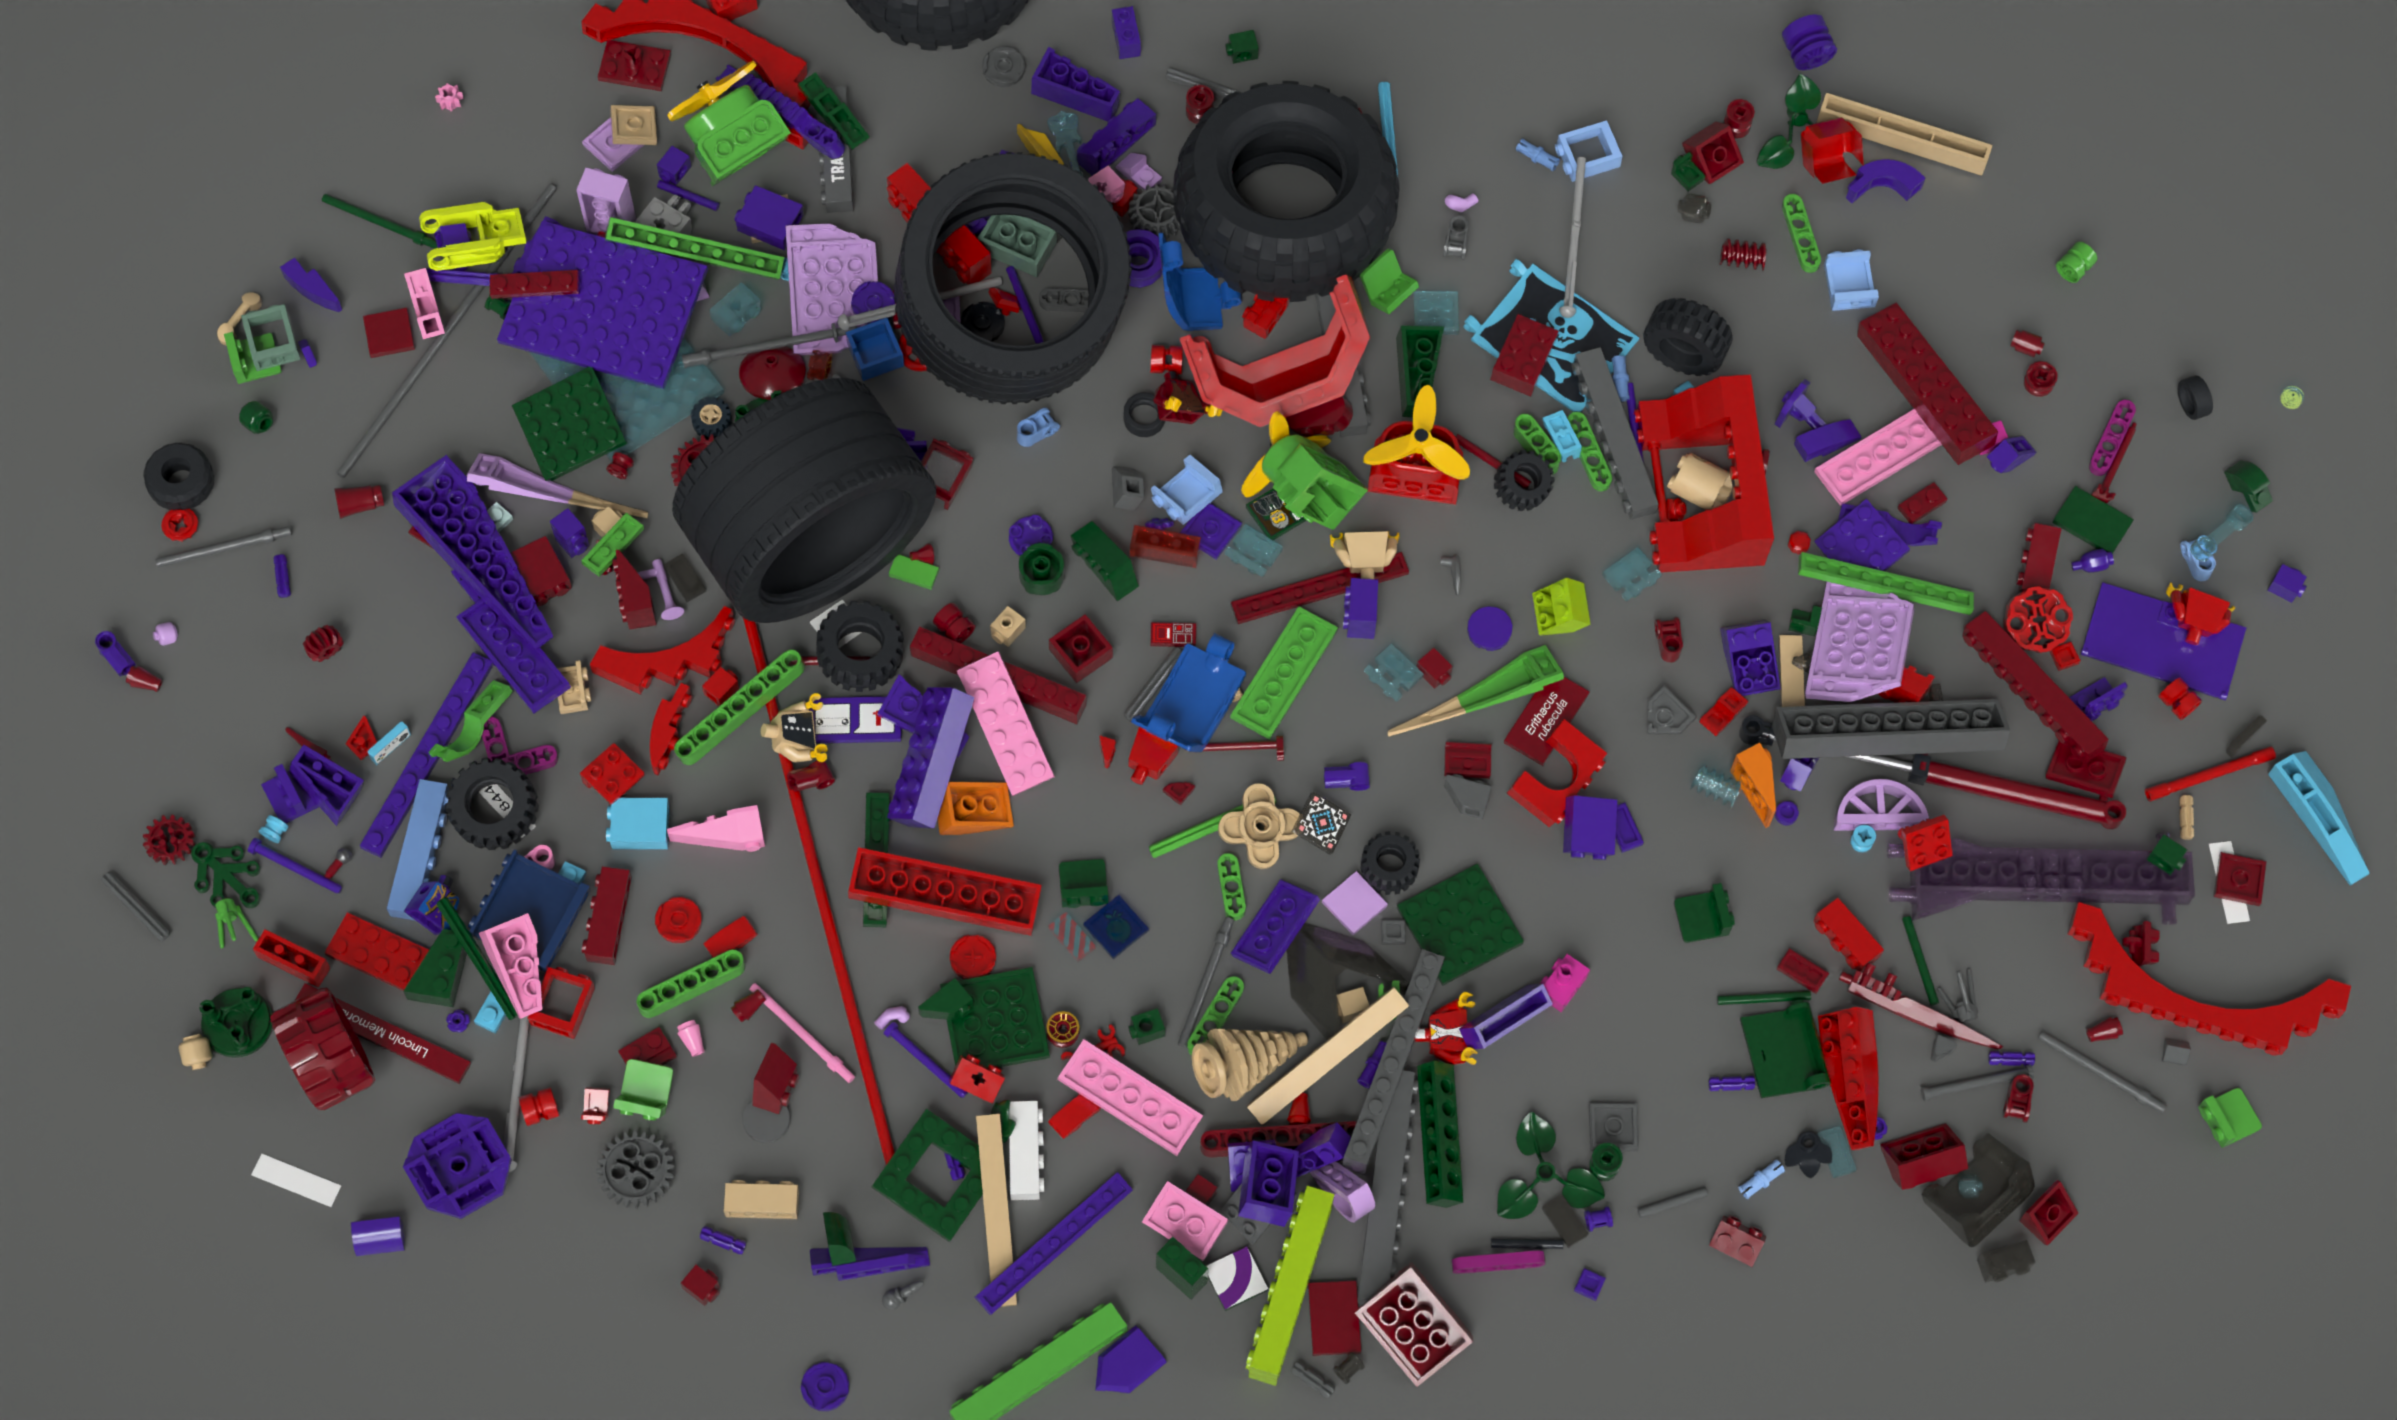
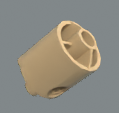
M1693 453L1683 455L1677 466L1680 469L1678 474L1673 475L1667 485L1671 489L1670 492L1681 496L1704 510H1712L1726 504L1733 491L1730 472L1701 459Z

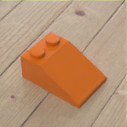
M1758 743L1736 755L1730 772L1763 825L1767 828L1770 826L1776 812L1772 757L1770 752Z
M948 782L937 818L940 835H964L1012 828L1014 824L1007 783Z

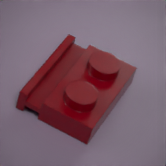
M1446 742L1444 776L1456 774L1467 778L1490 779L1492 744Z
M660 1027L618 1050L626 1065L630 1059L665 1065L677 1058L676 1053L673 1051Z

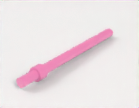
M754 983L749 990L752 993L757 989L760 990L767 999L764 1004L826 1061L829 1069L837 1072L848 1083L854 1080L855 1076L843 1065L844 1062L838 1056H833L758 984Z

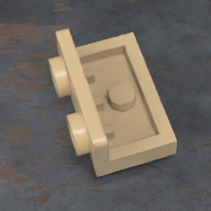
M580 660L576 661V666L557 668L571 686L569 690L558 697L560 713L566 714L588 710L587 702L591 701L589 688H585L584 682L588 681L587 668L582 667Z

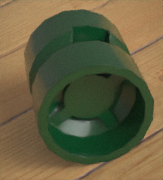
M1611 1143L1598 1145L1592 1153L1589 1171L1600 1181L1614 1179L1623 1161L1621 1150Z

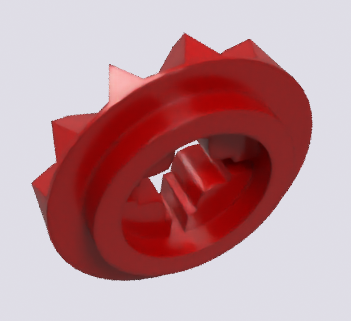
M175 509L165 514L161 527L165 536L172 541L179 540L183 542L184 539L192 538L194 532H197L199 522L192 510ZM183 521L186 527H181L177 530L175 524H180Z

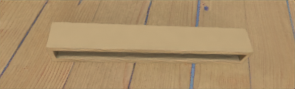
M1829 93L1825 95L1817 119V123L1842 117L1845 121L1850 122L1864 139L1981 176L1993 146Z

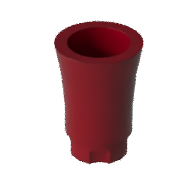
M380 485L334 488L340 519L360 512L376 509L375 507L384 506Z

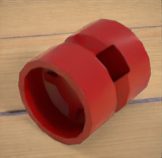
M1152 344L1150 373L1163 374L1164 371H1175L1178 375H1181L1183 347L1170 345L1169 348H1166L1164 345ZM1166 355H1172V364H1165Z
M2181 677L2169 684L2158 696L2166 706H2172V712L2180 721L2190 715L2202 703L2201 698L2194 691H2188L2189 686Z
M551 1087L539 1090L535 1096L529 1093L518 1097L527 1126L540 1123L541 1118L549 1120L559 1117V1111Z

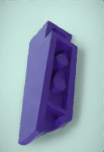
M927 1247L854 1248L856 1262L832 1266L829 1248L810 1249L813 1276L837 1272L838 1281L930 1266Z

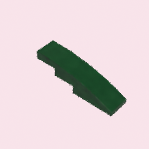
M816 72L797 85L815 110L851 150L870 138L846 104L840 102L832 89L826 87Z

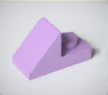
M1130 153L1116 166V169L1139 189L1146 190L1147 184L1154 188L1156 182L1158 185L1162 182V177L1146 164L1147 156Z

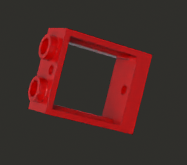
M548 967L541 984L542 1006L553 979L583 988L570 1022L538 1011L528 1016L531 1026L575 1039L595 990L593 981L583 974H578L577 976L569 974L568 970L561 967H556L555 969Z

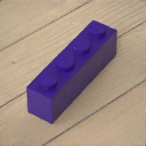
M1544 984L1527 985L1459 1028V1031L1467 1048L1484 1049L1544 1011L1553 1003Z

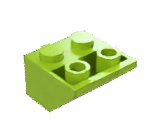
M1564 578L1532 593L1539 635L1572 633L1591 625L1584 583Z

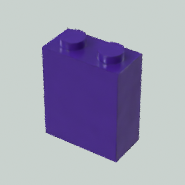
M755 185L752 192L749 191L747 193L742 210L739 209L735 215L734 221L736 222L737 231L785 251L787 247L786 226L799 225L804 216L803 205Z
M1575 795L1567 797L1563 853H1571L1572 858H1585V855H1592L1593 860H1606V857L1615 855L1617 800Z

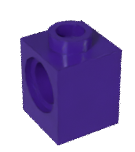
M671 146L657 163L659 177L663 181L671 182L676 186L692 167L690 156L674 146Z

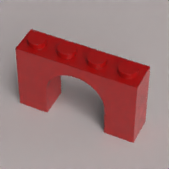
M1565 719L1557 725L1545 742L1562 754L1570 763L1572 780L1569 787L1563 790L1549 789L1524 771L1506 792V794L1548 827L1552 826L1555 822L1559 824L1564 819L1566 798L1574 795L1579 796L1577 795L1581 788L1585 790L1593 780L1590 777L1594 771L1598 773L1606 763L1603 759L1607 752Z

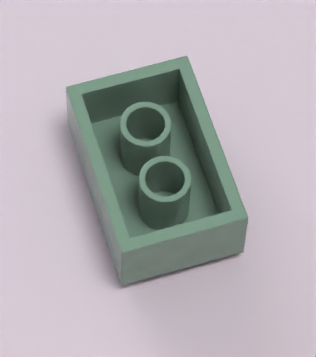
M993 215L988 220L978 240L990 252L992 258L1014 266V268L1034 277H1038L1057 243V232L1026 217Z

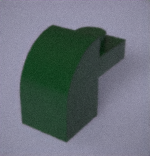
M2240 460L2224 472L2232 491L2244 494L2251 512L2257 513L2273 501L2267 488L2270 481L2265 473L2255 464Z

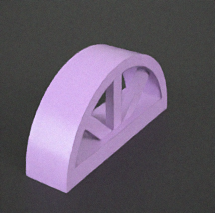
M1874 779L1855 786L1846 794L1834 819V831H1854L1860 825H1868L1874 830H1899L1902 827L1905 829V826L1911 827L1919 824L1922 820L1926 821L1929 816L1922 800L1910 788L1892 780ZM1868 793H1876L1878 814L1858 797ZM1884 793L1900 799L1888 814H1885ZM1852 803L1864 814H1844V810ZM1906 805L1914 812L1898 814Z
M1335 1161L1310 1172L1321 1190L1335 1194L1333 1206L1348 1221L1354 1223L1375 1208L1374 1197L1368 1184Z

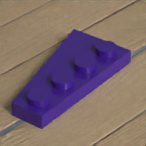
M899 674L877 715L913 734L916 726V717L920 713L923 703V696ZM965 732L960 743L957 758H959L969 739Z

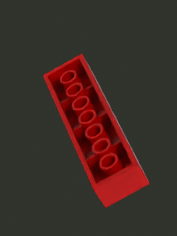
M858 847L848 890V898L1032 936L1042 885Z

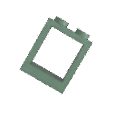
M285 304L272 305L264 310H254L241 315L252 360L257 371L301 360ZM283 319L289 344L257 352L251 327Z

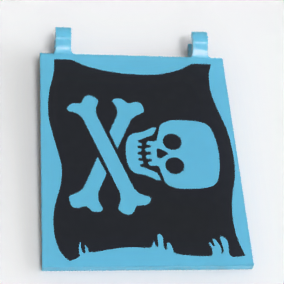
M1516 259L1511 264L1512 268L1509 272L1514 276L1521 277V279L1483 325L1476 318L1469 315L1465 320L1466 324L1463 328L1475 333L1471 341L1497 359L1518 314L1558 330L1556 342L1536 386L1571 411L1581 412L1585 408L1587 400L1585 395L1580 393L1578 375L1575 376L1572 371L1571 364L1574 362L1575 354L1601 347L1610 374H1612V358L1619 355L1626 357L1638 342L1639 337L1576 293H1574L1573 308L1576 309V313L1571 318H1564L1560 314L1559 308L1564 306L1565 286L1536 265L1532 264L1527 269L1522 262Z

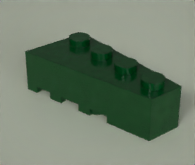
M1401 326L1399 329L1396 344L1402 417H1413L1414 404L1421 388L1426 385H1430L1433 388L1444 327Z

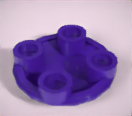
M1039 515L1027 516L1019 519L1010 527L1009 543L1013 551L1021 556L1033 544L1046 543L1052 545L1053 532L1049 524Z

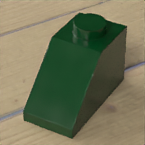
M954 978L919 1005L918 1011L920 1016L924 1018L956 1020L959 1017L964 1018L972 1011L973 999Z

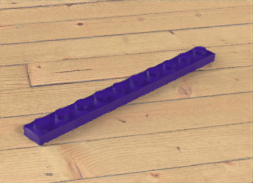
M476 653L471 654L360 844L361 849L382 858L414 803L420 779H428L440 758L438 756L432 757L428 752L435 744L441 746L448 745L464 717V712L472 704L494 666L489 659Z

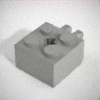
M676 194L667 203L654 197L634 223L690 235L692 224L691 219L686 214L690 210L691 203L685 201L676 210L675 207L680 200V197Z

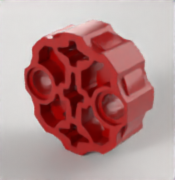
M2040 586L2026 588L2018 595L2012 597L2006 605L2007 610L2003 619L2004 630L2023 650L2036 653L2052 651L2054 647L2064 643L2070 634L2069 629L2073 620L2072 609L2065 602L2063 595L2054 589L2050 590ZM2033 593L2035 595H2042L2041 598L2035 600V603L2033 600H2026V597L2031 596ZM2022 603L2029 607L2030 616H2028L2027 608L2021 605ZM2058 609L2065 612V619L2062 622H2059L2055 617ZM2037 615L2043 618L2039 625L2033 622V618H2036ZM2014 617L2018 618L2021 622L2018 630L2012 629L2010 625ZM2032 626L2034 636L2030 638V640H2028V638L2032 635L2030 627ZM2047 628L2049 632L2054 634V636L2047 633ZM2041 637L2042 639L2050 640V642L2043 644V647L2042 645L2034 644V642L2041 640Z

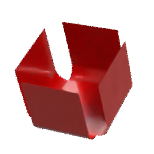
M1842 117L1808 125L1806 130L1801 132L1803 166L1814 179L1815 175L1822 184L1857 175L1845 162L1844 152L1852 153L1864 166L1862 135L1850 122L1845 121Z

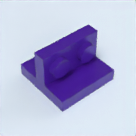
M283 764L274 767L277 776L261 784L278 819L284 823H288L319 808L289 771L286 772Z

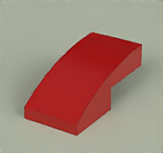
M1731 687L1701 717L1699 722L1717 736L1744 709L1749 701Z
M742 916L717 932L703 944L714 958L729 950L741 949L755 938L758 933L746 916Z
M1079 1094L1058 1111L1048 1123L1065 1139L1078 1130L1083 1122L1098 1113L1101 1107Z

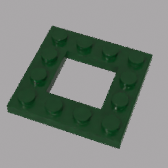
M926 1109L871 1188L950 1242L983 1195L979 1145ZM931 1143L970 1170L945 1207L906 1181V1178Z

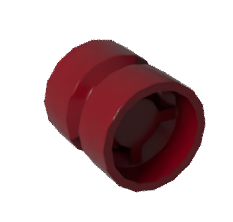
M1195 85L1187 91L1186 116L1192 123L1197 124L1208 109L1214 108V94L1210 88L1204 85Z
M1736 99L1728 105L1723 124L1730 125L1734 138H1743L1750 132L1755 113L1754 107L1750 102L1743 99Z
M949 603L944 606L933 619V624L941 632H946V638L958 643H963L976 628L975 624L968 617H962L963 611L955 603Z

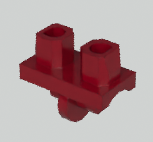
M2144 921L2142 925L2133 926L2132 930L2129 931V937L2122 939V945L2129 947V954H2132V960L2139 967L2159 962V952L2152 950L2151 944L2158 942L2160 931L2152 928L2149 921Z

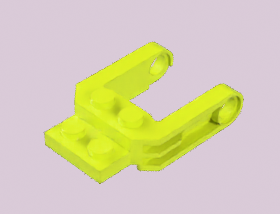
M479 202L426 210L419 217L422 231L430 234L435 233L440 226L465 223L466 228L477 227L479 241L446 245V247L436 248L427 253L429 267L433 270L440 271L494 263L505 254L504 247L526 244L519 208L496 211L492 205ZM429 219L437 220L434 224L425 223ZM437 256H443V257H445V258H444L443 260H441V261H434V260H433V259H434L435 257H437Z

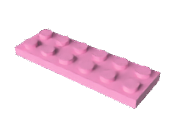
M1913 409L1816 467L1814 472L1841 506L1842 503L1845 504L1942 444L1921 419L1917 411Z
M1000 652L993 653L957 670L966 693L975 697L972 704L973 709L1012 796L1054 778V773Z
M1084 1039L1058 1077L1060 1082L1175 1156H1178L1203 1118V1115Z

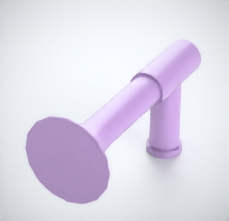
M656 559L652 562L653 569L637 573L643 580L652 577L657 578L665 602V611L662 612L661 617L664 620H674L683 615L684 609L675 605L662 560Z

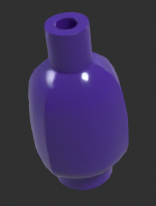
M2104 549L2087 552L2079 561L2071 562L2073 571L2082 569L2088 573L2104 571L2110 565H2114L2112 552H2106Z

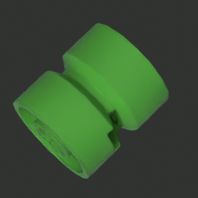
M2076 242L2068 250L2067 254L2057 262L2056 269L2065 280L2077 283L2085 275V271H2088L2097 262L2098 258L2095 251L2089 245L2083 242Z

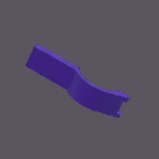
M1842 503L1838 521L1857 506ZM1877 510L1907 546L1937 545L1938 538H1936L1937 530L1942 528V522L1930 520L1924 524L1904 523L1890 516L1888 512Z

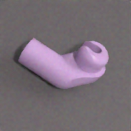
M1474 193L1466 198L1455 195H1448L1445 198V204L1448 208L1458 212H1464L1478 203V198Z
M903 1006L887 1008L874 1023L879 1029L883 1030L895 1019L905 1023L909 1020L910 1014Z

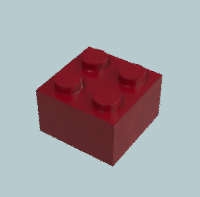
M1086 614L1049 639L1050 652L1076 683L1113 658V647Z

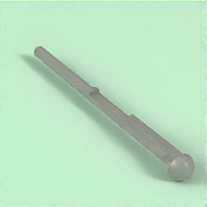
M1584 157L1577 158L1564 306L1559 308V312L1564 318H1571L1576 313V309L1573 308L1586 164V158Z
M995 277L939 292V295L943 301L1002 285V280L1000 277ZM896 304L849 317L841 314L837 321L838 326L842 330H849V327L894 316L896 315Z
M528 1016L520 1019L516 1058L513 1065L514 1076L510 1110L506 1116L503 1145L512 1159L509 1172L517 1167V1162L513 1161L520 1106L518 1097L521 1096L529 1029Z

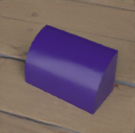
M399 1216L351 1222L352 1241L356 1256L405 1251L403 1222Z

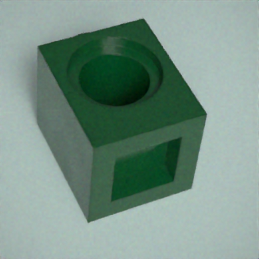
M1254 30L1229 34L1228 43L1225 44L1227 56H1231L1233 64L1258 59L1259 47Z
M2163 834L2147 858V861L2171 875L2175 868L2180 870L2187 860L2183 856L2188 849Z
M1158 1008L1131 1017V1025L1128 1026L1131 1038H1136L1138 1045L1165 1037V1027ZM1142 1024H1149L1152 1026V1029L1150 1031H1142L1139 1027Z

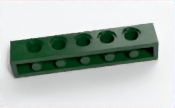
M1433 1060L1417 1066L1426 1204L1448 1208L1464 1203L1454 1065Z

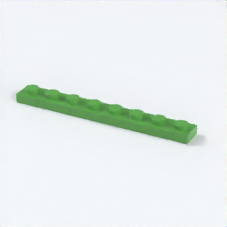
M1801 552L1799 556L1798 575L1878 594L1893 593L1899 599L1971 615L1974 610V592Z

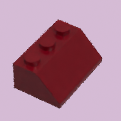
M1946 1123L1880 1144L1892 1178L1902 1190L1912 1189L1917 1185L1933 1182L1938 1178L1955 1175L1960 1171L1968 1169L1965 1145Z

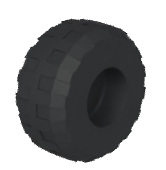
M182 442L167 444L156 450L145 464L143 477L147 491L152 499L163 508L185 510L197 507L207 499L213 489L214 472L210 461L194 445ZM186 470L190 472L189 476L180 483L173 484L168 482L170 476L177 471Z

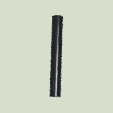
M1491 1238V1248L1563 1249V1240Z

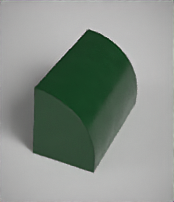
M823 1212L832 1266L856 1262L848 1220L838 1213Z

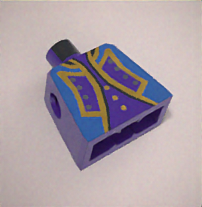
M441 875L438 882H425L421 884L404 910L406 914L434 935L440 934L442 929L451 930V927L437 907V902L447 897L457 911L459 897L450 891L453 879L446 875Z

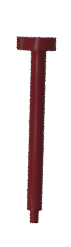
M2134 422L2128 428L2102 485L2099 484L2093 490L2092 496L2104 503L2113 500L2116 493H2109V487L2135 434L2137 424Z
M1283 735L1276 736V741L1208 743L1203 751L1277 749V761L1284 760Z

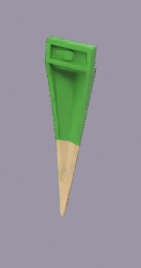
M1546 645L1529 650L1456 697L1390 729L1388 736L1541 691L1543 686L1563 680V671Z

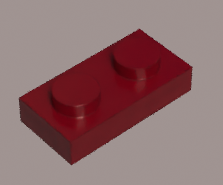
M1933 482L1899 504L1898 510L1910 524H1914L1945 504L1948 499Z

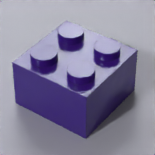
M1351 578L1350 586H1346L1343 629H1347V638L1374 639L1377 621L1378 580Z

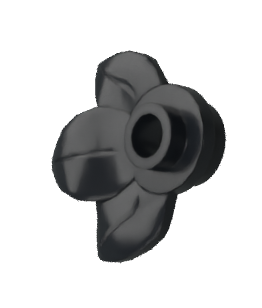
M1812 1131L1800 1134L1797 1143L1788 1147L1785 1154L1786 1167L1799 1165L1803 1174L1808 1178H1813L1818 1173L1821 1163H1832L1831 1149L1829 1146L1821 1143L1819 1136ZM1811 1140L1813 1145L1806 1147L1805 1142Z

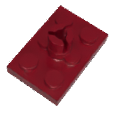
M608 40L598 73V81L662 92L671 51Z

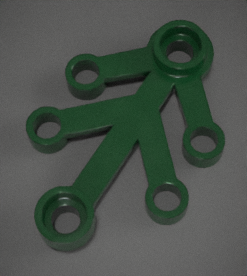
M201 842L193 847L191 856L194 862L198 864L197 880L194 886L199 893H206L210 889V884L206 879L208 865L214 870L213 895L210 897V902L214 908H216L214 903L216 898L225 899L223 896V880L240 895V901L246 908H254L260 903V895L257 890L246 888L231 874L247 873L252 877L257 876L260 873V866L256 861L221 864L215 859L231 857L233 861H241L245 853L240 846L213 848L211 844ZM241 851L240 855L236 857L233 856V853ZM202 852H208L207 856L200 857ZM256 866V870L252 872L249 871V868ZM200 883H206L204 888H198ZM249 897H255L252 903L247 902Z

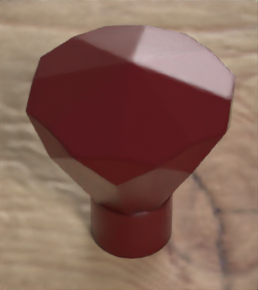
M927 543L918 551L910 552L911 561L919 560L932 565L935 555L932 545Z

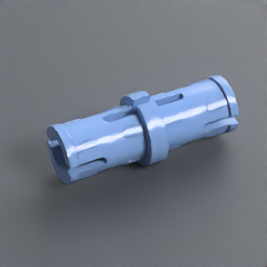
M1774 1160L1765 1169L1756 1171L1754 1177L1738 1187L1740 1193L1750 1188L1743 1194V1197L1749 1199L1761 1188H1767L1770 1185L1769 1182L1784 1173L1785 1169L1783 1166L1774 1171L1781 1163L1778 1160Z

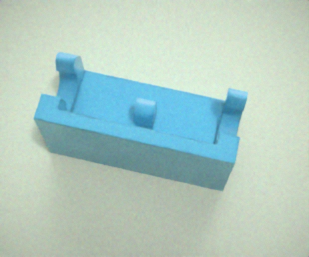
M1561 410L1543 417V425L1548 430L1555 446L1559 450L1562 462H1566L1567 458L1571 455L1573 459L1579 458L1582 446L1564 411Z

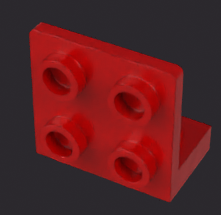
M615 743L609 746L580 772L583 784L588 788L593 787L609 804L617 801L645 775Z

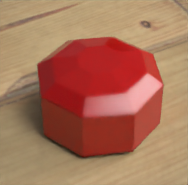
M1796 531L1790 535L1788 547L1792 553H1805L1809 549L1811 539L1807 533Z

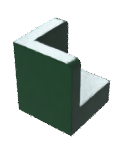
M1813 606L1811 613L1793 609L1788 631L1815 637L1822 607Z

